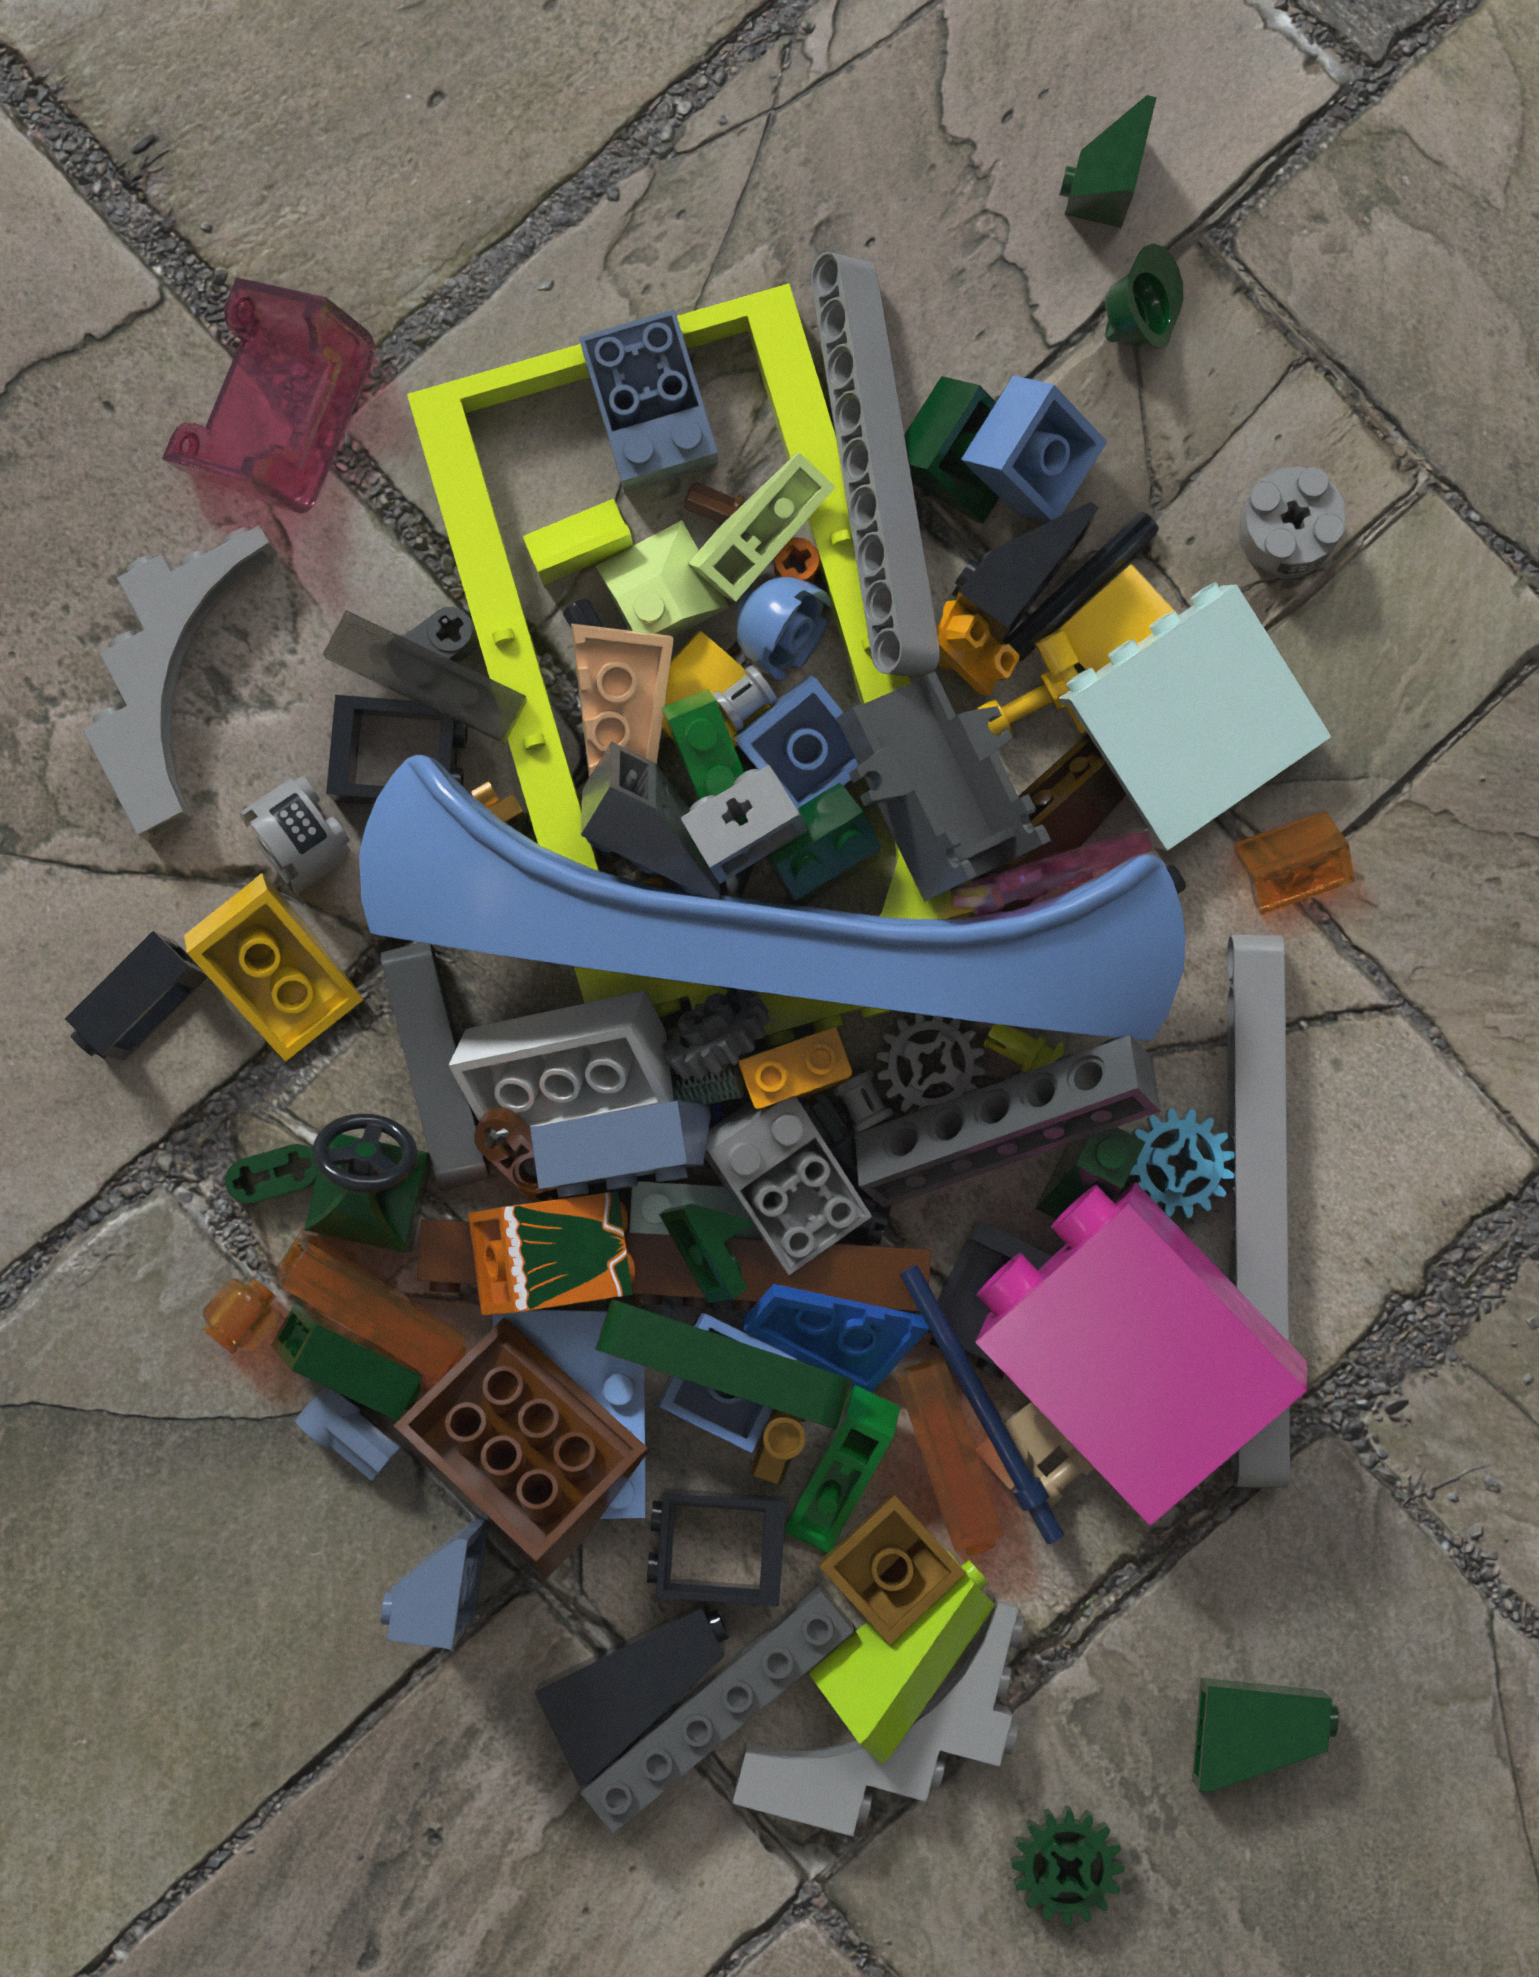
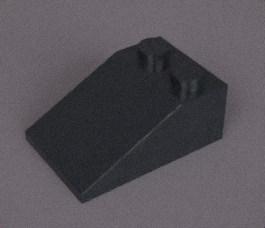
M1089 502L989 551L980 564L972 559L955 581L957 586L951 595L970 614H979L989 624L990 634L1003 645L1005 639L1012 633L1087 534L1099 507Z

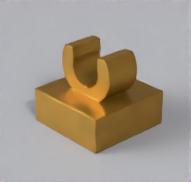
M489 781L471 791L478 801L509 826L513 827L527 819L515 796L512 794L500 801Z

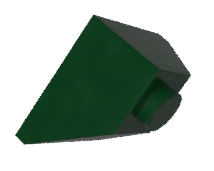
M1146 95L1080 151L1076 168L1066 166L1060 190V196L1068 197L1065 215L1122 228L1135 191L1157 97Z

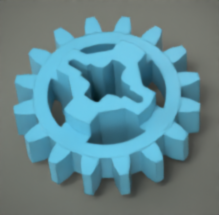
M1174 1108L1165 1110L1164 1123H1161L1155 1115H1150L1146 1118L1150 1128L1148 1132L1134 1129L1131 1133L1133 1136L1145 1141V1144L1129 1175H1136L1138 1180L1136 1183L1156 1204L1158 1202L1162 1203V1210L1168 1217L1172 1216L1176 1206H1179L1183 1218L1192 1217L1194 1204H1197L1203 1211L1211 1210L1212 1207L1208 1196L1212 1194L1213 1196L1224 1198L1227 1193L1219 1185L1221 1179H1233L1235 1174L1228 1169H1224V1161L1235 1157L1234 1152L1221 1150L1220 1144L1228 1138L1227 1133L1213 1135L1210 1130L1213 1127L1214 1119L1211 1117L1204 1119L1200 1124L1195 1123L1196 1112L1192 1109L1186 1110L1182 1120H1178ZM1176 1129L1171 1143L1163 1148L1150 1147L1159 1135L1168 1130ZM1197 1136L1207 1146L1211 1160L1204 1159L1197 1149ZM1181 1148L1183 1160L1190 1162V1168L1187 1171H1180L1176 1178L1174 1176L1175 1167L1168 1165L1167 1160L1169 1156L1178 1155ZM1146 1166L1154 1167L1162 1180L1160 1188L1162 1191L1157 1189L1151 1182ZM1196 1178L1207 1180L1204 1186L1196 1193L1182 1197L1188 1183Z

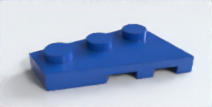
M773 1284L743 1318L745 1332L808 1365L852 1379L851 1388L856 1385L871 1393L929 1330L922 1315Z

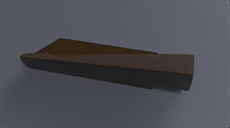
M1088 733L1018 796L1021 798L1029 794L1035 806V812L1029 814V820L1034 828L1043 825L1051 841L973 879L1003 912L1029 906L1127 795Z

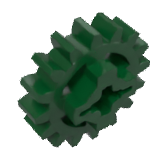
M1065 1805L1062 1811V1818L1055 1819L1053 1813L1047 1808L1043 1810L1044 1824L1039 1826L1030 1819L1026 1822L1031 1834L1029 1839L1016 1836L1014 1840L1016 1847L1023 1852L1021 1856L1010 1858L1012 1869L1023 1871L1022 1874L1013 1879L1017 1891L1030 1889L1024 1898L1025 1904L1029 1909L1042 1903L1041 1914L1044 1920L1049 1921L1055 1911H1058L1061 1914L1064 1925H1070L1072 1914L1075 1912H1080L1085 1922L1091 1921L1089 1908L1096 1905L1098 1908L1106 1911L1109 1908L1104 1898L1106 1891L1119 1894L1121 1890L1118 1883L1112 1878V1875L1124 1873L1125 1867L1122 1861L1111 1859L1112 1856L1121 1851V1847L1117 1840L1104 1842L1111 1830L1105 1822L1093 1828V1815L1090 1811L1085 1810L1078 1820L1074 1819L1071 1807ZM1062 1832L1078 1833L1074 1838H1057L1055 1834ZM1039 1849L1044 1856V1867L1037 1872L1039 1876L1035 1879L1033 1862ZM1053 1851L1061 1858L1064 1857L1068 1861L1074 1860L1081 1879L1065 1868L1060 1870ZM1099 1852L1101 1867L1098 1878L1095 1881L1091 1876V1863L1097 1858L1096 1854ZM1061 1892L1079 1894V1896L1071 1898L1057 1897Z

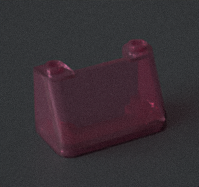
M236 277L225 302L224 316L227 328L241 340L206 427L193 422L180 424L171 435L162 460L178 470L278 508L302 514L308 512L319 497L372 366L375 355L374 340L366 328L327 297Z

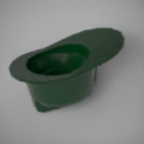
M1155 243L1144 246L1136 256L1129 274L1113 285L1105 297L1108 317L1105 337L1109 342L1122 341L1129 346L1149 344L1158 350L1167 347L1172 330L1181 312L1184 295L1179 267L1173 256L1163 246Z

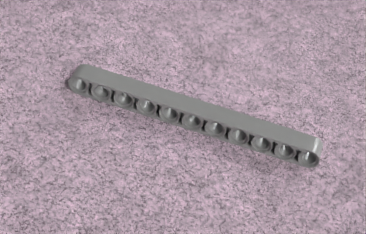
M1230 934L1227 944L1228 1151L1235 1153V1157L1229 1160V1170L1235 1173L1234 1178L1229 1179L1230 1281L1289 1342L1284 940L1282 935ZM1290 1406L1231 1456L1232 1479L1235 1488L1288 1487L1290 1479Z

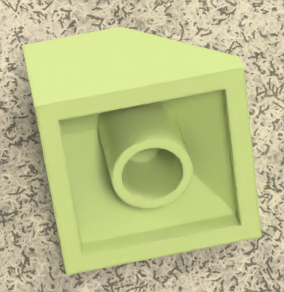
M682 520L595 566L629 631L675 637L729 608L724 596L688 564L699 550Z

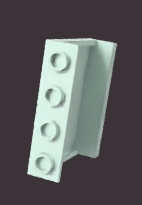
M1215 582L1204 587L1190 598L1194 604L1180 615L1172 611L1156 620L1149 626L1152 631L1151 635L1138 644L1132 639L1114 649L1108 655L1111 660L1109 664L1096 673L1093 668H1089L1076 675L1066 684L1070 691L1058 698L1062 705H1070L1147 825L1148 828L1143 832L1152 846L1158 849L1168 851L1331 738L1327 728L1237 585H1223L1219 587Z

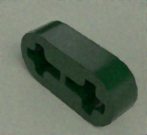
M292 1144L238 1160L231 1165L225 1177V1186L229 1195L238 1202L251 1204L313 1186L318 1172L313 1158V1148L303 1144ZM298 1152L300 1159H309L311 1162V1168L304 1170L305 1179L299 1181L297 1175L293 1174L279 1176L277 1169L292 1164V1155ZM249 1167L252 1173L269 1171L271 1179L256 1184L255 1194L251 1195L248 1189H239L237 1180L245 1177V1168Z

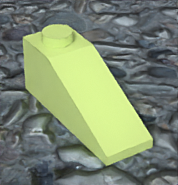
M797 452L717 529L688 564L724 597L737 601L834 490L835 486L803 455Z

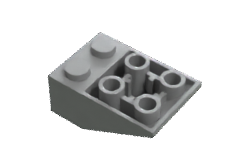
M796 1096L761 1109H756L753 1106L752 1100H750L709 1129L704 1157L788 1275L872 1217Z

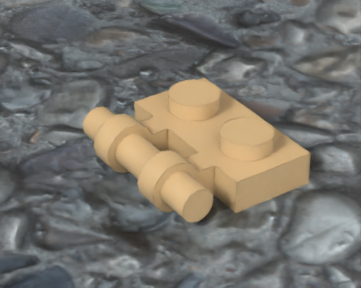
M1031 1400L1004 1423L1034 1478L1039 1477L1049 1494V1498L1046 1501L1051 1506H1054L1063 1497L1060 1492L1082 1472L1087 1475L1094 1469L1092 1464ZM987 1438L975 1451L1011 1490L1015 1485L991 1441ZM1059 1446L1068 1458L1046 1477L1037 1465Z

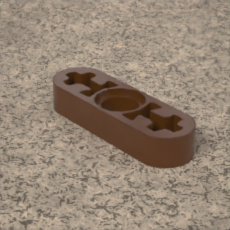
M492 1108L485 1112L474 1134L477 1149L533 1203L563 1199L558 1198L557 1190H550L548 1192V1190L539 1189L537 1178L529 1176L522 1168L521 1163L524 1160L534 1158L530 1126L515 1112L507 1108ZM504 1128L509 1132L507 1138L500 1136L494 1139L490 1136L492 1129L497 1132ZM512 1148L517 1151L513 1158L510 1156ZM588 1185L589 1194L587 1195H593L594 1193Z

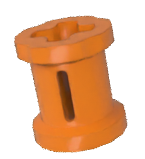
M791 538L774 558L775 577H794L814 584L818 573L819 555L812 542L805 538ZM795 556L798 562L805 561V572L798 574L794 567L787 569L788 558Z

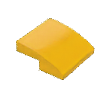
M1131 564L1059 630H1064L1079 663L1086 670L1093 668L1096 673L1111 662L1108 655L1114 649L1132 639L1138 644L1152 634L1149 628L1152 623L1175 610L1135 566Z
M698 630L671 659L665 706L706 689H709L712 694L716 691L723 693L745 676V669L702 631ZM765 704L758 711H756L754 714H752L750 717L744 720V727L747 726L751 721H753L756 717H758L770 706ZM663 714L661 732L666 737L671 738L674 741L665 715ZM724 719L727 730L729 732V735L735 748L737 746V743L733 740L732 737L736 735L738 732L735 729H733Z

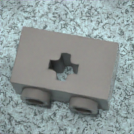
M770 765L761 770L752 769L743 773L735 780L731 788L717 796L710 795L698 800L691 806L689 813L681 817L683 824L719 883L724 882L808 831L799 812ZM745 815L748 822L739 826L736 819L739 816Z

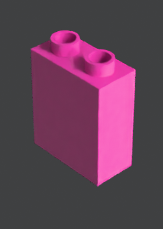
M1136 1182L1114 1201L1097 1185H1094L1077 1198L1052 1224L1051 1228L1066 1245L1039 1270L1022 1253H1019L1001 1267L978 1291L976 1296L991 1312L987 1315L975 1343L1151 1526L1307 1391V1361Z

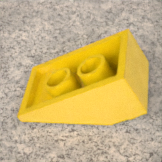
M263 873L184 935L187 954L285 1062L364 1000L357 988L299 914Z

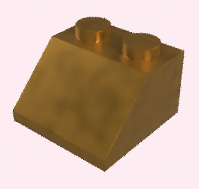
M893 1492L818 1562L822 1571L890 1645L966 1573Z

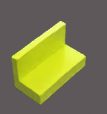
M614 499L523 536L543 585L611 558L633 546L630 530L625 525Z

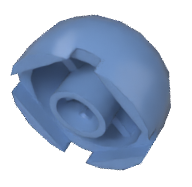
M775 577L760 584L755 590L748 591L741 598L737 607V615L739 616L737 621L738 644L747 659L759 670L778 680H785L790 677L783 671L792 664L800 669L816 650L826 631L829 620L821 616L823 603L831 607V599L827 592L812 583L794 577Z

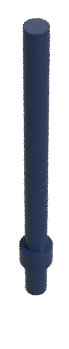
M917 1264L906 1268L899 1275L1016 1488L1013 1490V1494L1022 1511H1029L1046 1544L1058 1541L1064 1536V1532L1046 1501L1049 1498V1494L1039 1477L1034 1478L920 1268Z

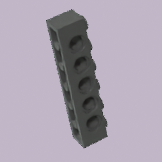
M1131 1035L1122 1038H1112L1095 1048L1075 1055L1062 1056L1053 1063L1028 1072L1015 1073L1009 1079L984 1088L971 1089L962 1096L937 1105L924 1106L918 1112L899 1119L880 1122L874 1128L855 1134L859 1187L885 1208L1161 1112L1153 1059Z
M819 1583L645 1729L590 1782L583 1785L581 1795L614 1834L854 1632L853 1623Z

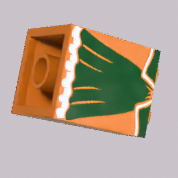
M618 1191L468 1213L481 1315L516 1313L632 1295L631 1283L635 1279V1266L631 1255L626 1251L624 1232L628 1227V1216L624 1204L619 1201Z

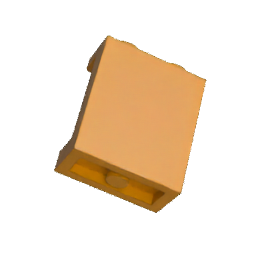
M837 1027L739 1060L738 1062L748 1094L756 1109H761L795 1096L797 1099L805 1098L808 1095L839 1086L850 1080L852 1075V1069Z

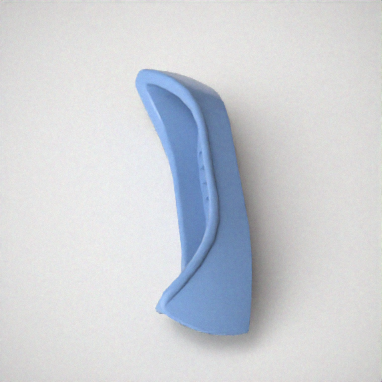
M425 755L409 757L391 776L376 799L365 826L359 853L361 901L371 934L597 970L1025 1028L1115 1038L1131 1035L1135 1040L1146 1041L1153 1040L1169 1014L1184 970L1186 938L1182 907L1174 882L1165 864L1158 857L1149 854L1136 855L1102 876L1055 898L1014 911L953 920L886 918L720 895L718 900L702 894L694 896L682 889L655 886L596 871L546 849L499 819L471 795L437 760Z

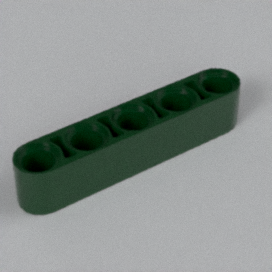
M612 1299L595 1350L835 1430L837 1429L852 1383V1379Z

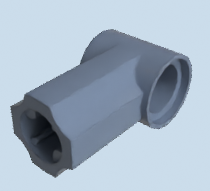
M322 1386L295 1418L296 1424L314 1441L327 1449L332 1447L363 1475L373 1481L402 1446L361 1412L363 1407L359 1402Z

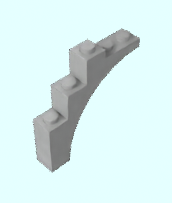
M260 525L253 529L250 526H245L231 532L225 537L224 544L209 552L202 549L187 555L180 561L181 566L175 570L162 554L155 558L152 555H148L133 561L127 567L128 572L117 577L144 628L139 633L132 630L115 637L109 643L111 648L100 653L127 706L122 709L120 706H113L99 712L92 718L94 723L82 730L135 832L148 842L193 819L178 783L171 745L172 705L178 677L195 634L217 602L245 575L277 555L273 544Z
M994 1596L993 1603L995 1607L986 1618L981 1635L963 1665L936 1696L927 1703L892 1756L885 1763L881 1764L858 1741L815 1749H780L746 1743L733 1792L732 1804L853 1837L856 1823L865 1824L869 1815L873 1793L865 1791L866 1785L927 1802L930 1787L939 1789L943 1777L946 1759L938 1756L939 1751L1000 1767L1003 1753L1012 1754L1018 1733V1724L1011 1722L1013 1715L1009 1707L995 1703L996 1697L1005 1698L1011 1676V1668L1004 1666L1009 1646L1018 1647L1023 1630L1024 1618L1017 1616L1018 1607L1015 1602Z

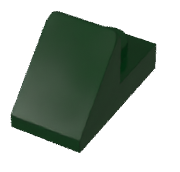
M695 1204L669 1208L659 1214L708 1303L734 1299L748 1289L741 1276L739 1261L727 1250L724 1243L752 1224L751 1221Z

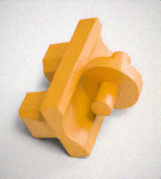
M957 600L946 601L943 607V616L936 627L940 649L938 665L946 670L953 668L979 695H991L998 679H1007L1011 676L1019 660V654L1009 644L1001 645L990 634L989 624L979 614H970Z

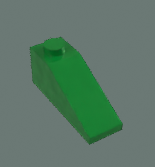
M854 1385L844 1404L837 1429H831L784 1528L785 1533L827 1553L831 1551L893 1439L900 1406Z

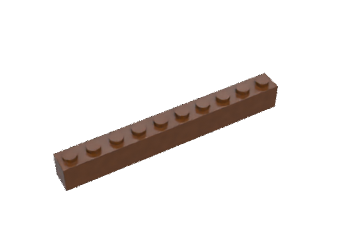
M421 1219L417 1281H430L429 1291L460 1293V1283L477 1284L469 1221ZM624 1232L626 1251L631 1255L635 1266V1279L631 1283L632 1303L662 1305L663 1296L683 1297L682 1306L713 1308V1302L708 1303L670 1235ZM731 1238L724 1243L727 1250L739 1261L741 1276L748 1286V1289L734 1299H730L734 1300L733 1309L750 1311L773 1284L916 1314V1311L919 1310L899 1273L917 1264L929 1285L931 1250L833 1244L788 1275L763 1240ZM606 1298V1299H600V1300H593V1301H598V1302H611V1299H612V1298Z

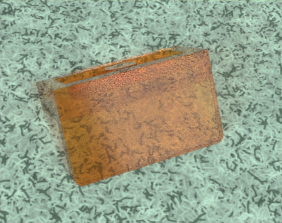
M1325 811L1234 844L1235 854L1249 875L1253 903L1260 915L1354 882L1349 843Z

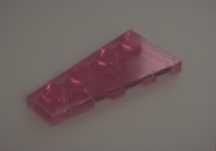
M1148 831L1122 833L952 888L950 893L954 908H973L975 915L999 910L1005 907L1004 904L1017 899L1027 900L1049 893L1048 888L1061 883L1064 886H1070L1093 879L1092 872L1106 867L1110 871L1136 855L1153 851Z

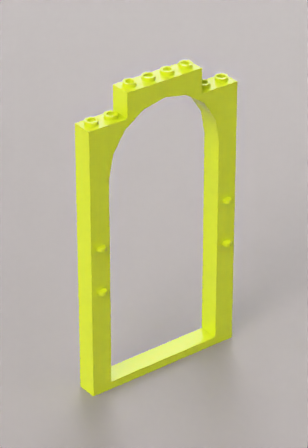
M790 284L678 315L677 318L687 349L748 331L787 462L799 452L835 486L834 490L807 519L806 526L811 542L819 555V569L826 592L831 599L832 612L861 705L911 684L909 676L883 674L873 664L836 435ZM578 344L407 394L538 845L596 871H600L593 846L585 837L580 835L582 808L466 416L468 412L589 378L581 345ZM895 842L897 863L879 917L953 920L977 914L979 906L971 880L924 902ZM574 966L584 1003L646 990L659 1017L681 1011L680 1002L689 999L692 1010H694L697 1003L703 1004L708 996L717 992L725 996L729 991L713 985ZM752 991V993L756 992L769 1011L767 1015L771 1019V1023L763 1027L766 1035L754 1040L755 1042L765 1040L767 1048L795 1040L793 1031L813 1025L815 1033L833 1027H840L844 1025L842 1016L861 1011L863 1019L892 1011Z

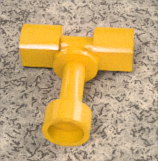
M1064 630L1056 631L1034 643L1047 672L1039 675L1042 683L1040 687L1001 707L996 699L977 707V709L998 706L1002 716L992 722L988 721V728L994 735H998L1006 729H1009L1012 735L1013 732L1010 724L1050 703L1053 704L1057 711L1065 707L1077 732L1080 734L1086 732L1070 705H1062L1058 699L1070 691L1066 684L1078 675L1074 664L1079 661Z

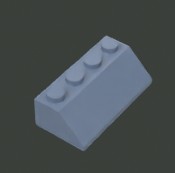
M477 1516L422 1558L410 1571L406 1572L404 1577H400L397 1584H393L391 1592L386 1591L381 1610V1624L389 1625L387 1641L453 1649L476 1615L488 1524L480 1516Z

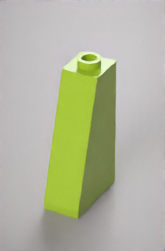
M948 1550L947 1552L966 1573L891 1645L867 1621L808 1673L858 1743L881 1764L885 1763L892 1756L995 1607V1604L982 1590L989 1584L984 1575L970 1559L961 1565Z

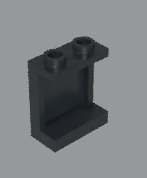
M975 1220L937 1301L963 1349L979 1357L975 1367L1003 1380L1005 1373L975 1343L987 1315L991 1312L976 1294L1001 1267L1019 1253H1022L1037 1270L1053 1256L989 1224ZM932 1337L929 1344L939 1348L934 1337Z

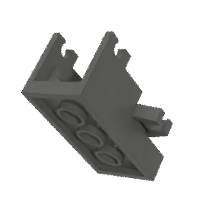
M935 671L916 682L865 704H857L836 718L859 765L849 773L852 782L854 783L865 777L870 790L862 794L860 798L864 806L878 804L924 902L1051 841L1043 825L1035 828L1032 826L1029 814L1035 812V806L1029 794L1021 798L1018 797L998 753H994L1013 738L1009 729L994 735L988 728V721L992 722L1002 716L998 706L966 711L956 716Z

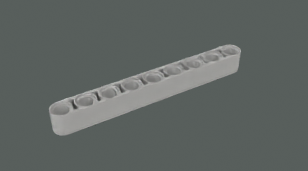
M827 251L822 253L813 265L811 285L871 656L875 668L883 674L923 678L936 669L940 657V649L877 271L871 261Z

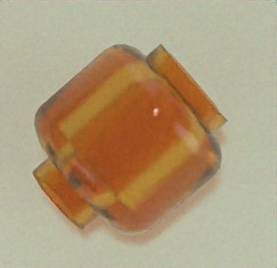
M254 1277L248 1284L239 1279L231 1278L223 1284L203 1308L202 1315L207 1322L203 1330L233 1355L238 1349L243 1352H252L279 1321V1314L271 1305L277 1296Z

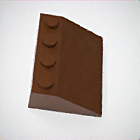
M505 1317L394 1425L405 1446L545 1579L585 1540L649 1452L648 1447Z

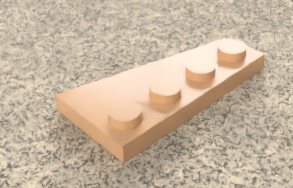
M571 623L589 777L611 741L657 764L664 714L661 707L665 706L674 638L670 635Z

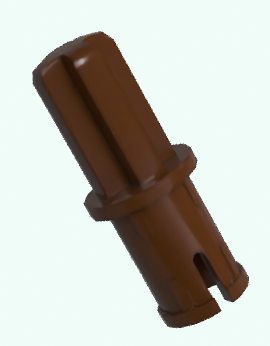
M695 482L687 492L684 508L722 525L745 502L744 496L740 494L737 498H734Z

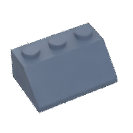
M673 1101L530 1127L538 1188L557 1190L558 1198H570L589 1194L588 1185L606 1182L607 1190H616L638 1186L637 1176L655 1173L656 1182L686 1178V1168L700 1166L704 1162L711 1119L710 1105Z

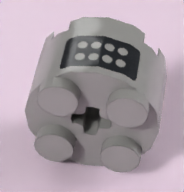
M1316 467L1280 468L1263 477L1252 489L1238 524L1240 546L1248 561L1256 568L1260 567L1264 571L1272 573L1273 577L1280 579L1301 578L1319 569L1343 535L1346 522L1344 500L1335 484L1328 479L1326 473ZM1284 517H1290L1292 521H1298L1300 524L1299 528L1295 530L1292 523L1284 524L1282 522Z
M304 776L296 781H293L291 778L239 813L245 826L248 827L251 824L259 836L254 838L255 842L286 884L291 882L293 892L296 895L348 860L346 854L351 851L347 845L350 840L337 820L332 816L325 821L320 814L322 811L317 803L320 801V798Z

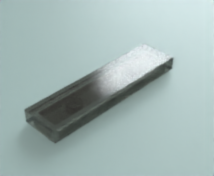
M347 610L344 612L323 652L325 659L503 744L506 743L527 702L526 695Z

